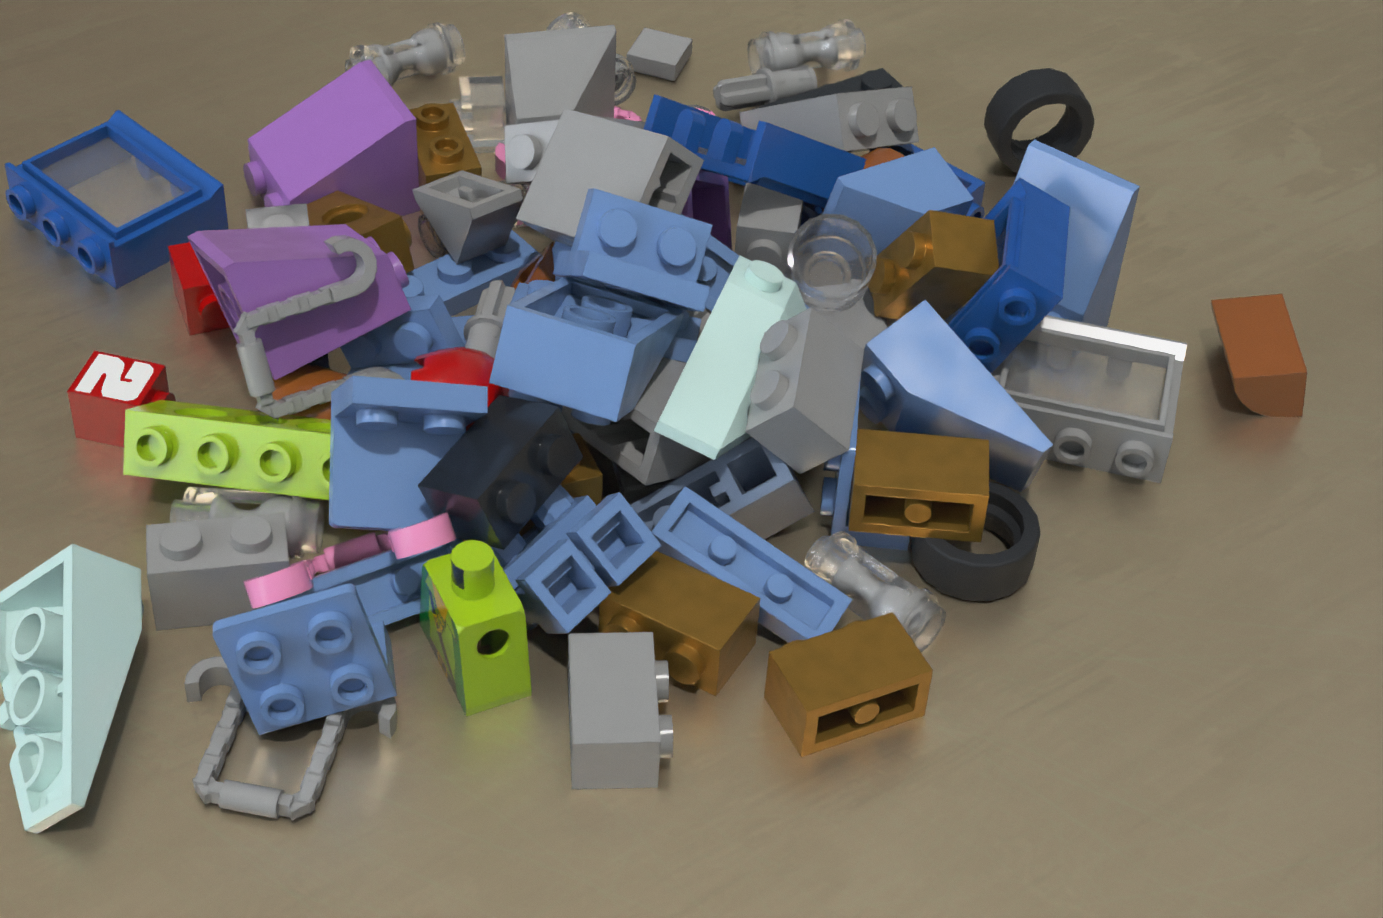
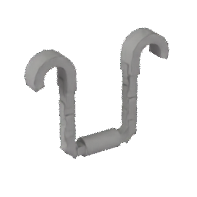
M338 235L323 241L333 253L340 255L351 251L354 254L356 268L349 278L320 287L312 292L307 291L289 297L287 300L276 301L257 307L256 310L244 311L243 314H240L241 317L233 332L239 336L240 343L236 345L248 390L250 396L257 399L258 403L255 408L278 420L281 416L291 415L309 409L311 406L330 402L331 392L353 375L405 380L390 369L372 367L349 374L336 381L332 380L314 386L310 390H302L282 397L280 400H275L272 396V392L276 388L262 339L255 337L259 325L274 323L286 319L287 316L317 309L316 307L336 303L366 291L374 282L377 273V260L372 249L361 240L346 235Z
M222 656L203 659L192 666L186 674L184 685L187 702L202 701L203 694L211 687L217 685L231 687L222 711V717L215 727L210 739V745L205 750L198 766L196 777L192 779L195 793H198L205 805L214 803L219 804V808L276 819L280 816L290 817L292 821L307 813L311 814L315 810L316 800L319 798L326 781L327 771L330 770L334 760L338 742L342 740L348 721L353 715L362 711L377 713L379 732L390 739L397 729V706L394 697L328 715L322 729V736L318 739L311 757L310 767L307 768L302 780L300 791L293 795L285 794L282 789L227 779L224 782H218L215 780L219 776L225 762L226 753L230 750L238 725L243 721L247 708Z

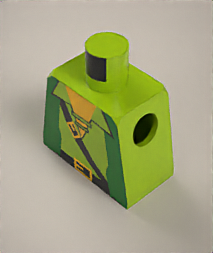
M468 540L456 545L449 554L429 559L422 565L420 626L466 717L531 696L525 612L519 597L492 548L482 541ZM480 639L481 647L490 645L491 654L484 655L477 651Z

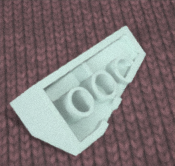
M739 255L654 429L655 432L713 460H716L750 437L745 430L751 404L750 394L755 384L761 353L760 343L764 332L776 322L788 320L807 310L796 282L784 277L777 267L768 262L760 260L751 261Z
M75 544L69 545L0 592V683L5 701L0 705V728L13 731L16 749L13 752L9 766L24 829L35 834L42 832L85 806L142 631L144 606L141 600V569Z

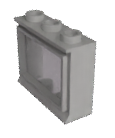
M1047 315L992 372V376L1053 444L1045 459L1161 483L1174 435L1173 429L1187 343Z

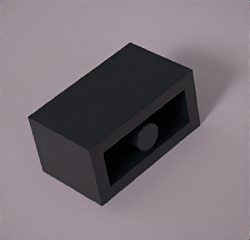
M499 395L487 408V414L472 424L417 486L434 516L448 512L456 538L467 541L478 540L491 547L504 550L579 463L583 455L559 406Z

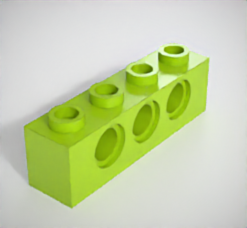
M168 400L155 401L125 410L123 475L329 500L331 420L295 415H284L277 420L261 411Z

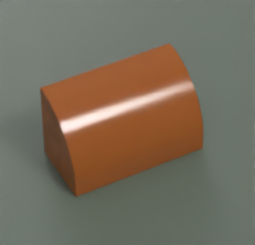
M1283 294L1211 300L1212 313L1234 390L1239 400L1248 409L1264 416L1302 417L1307 369Z

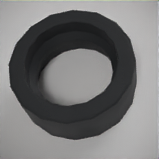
M1051 68L1029 70L1010 79L996 91L988 104L984 119V127L988 139L1001 162L1011 171L1018 173L1027 147L1034 140L1018 141L1012 139V134L1025 116L1042 106L1060 103L1066 105V108L1059 122L1046 134L1034 138L1035 140L1076 158L1091 139L1095 123L1091 105L1078 84L1067 73Z
M989 482V500L984 529L993 531L1009 543L1011 548L994 554H974L958 549L944 539L912 537L913 564L926 582L944 594L970 601H991L1009 596L1027 582L1034 566L1041 534L1038 516L1026 499L1006 486Z

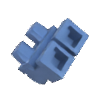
M559 485L533 515L531 520L535 525L522 537L518 533L504 550L495 547L491 548L523 605L526 629L533 630L539 624L547 634H568L611 593L608 587L619 586L662 545L620 492L608 495L596 506L588 495L572 498Z

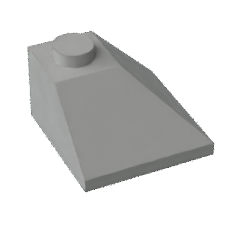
M604 25L505 34L506 125L559 120L564 108L593 116L614 118L615 26Z

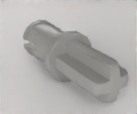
M809 65L779 71H771L769 68L764 67L758 69L755 75L720 80L713 87V96L717 108L724 112L762 106L781 98H788L817 89V78L813 68L809 67Z
M493 280L490 282L489 287L482 291L475 315L469 318L464 326L465 348L484 351L495 358L506 308L516 291L514 287L505 286L502 280Z

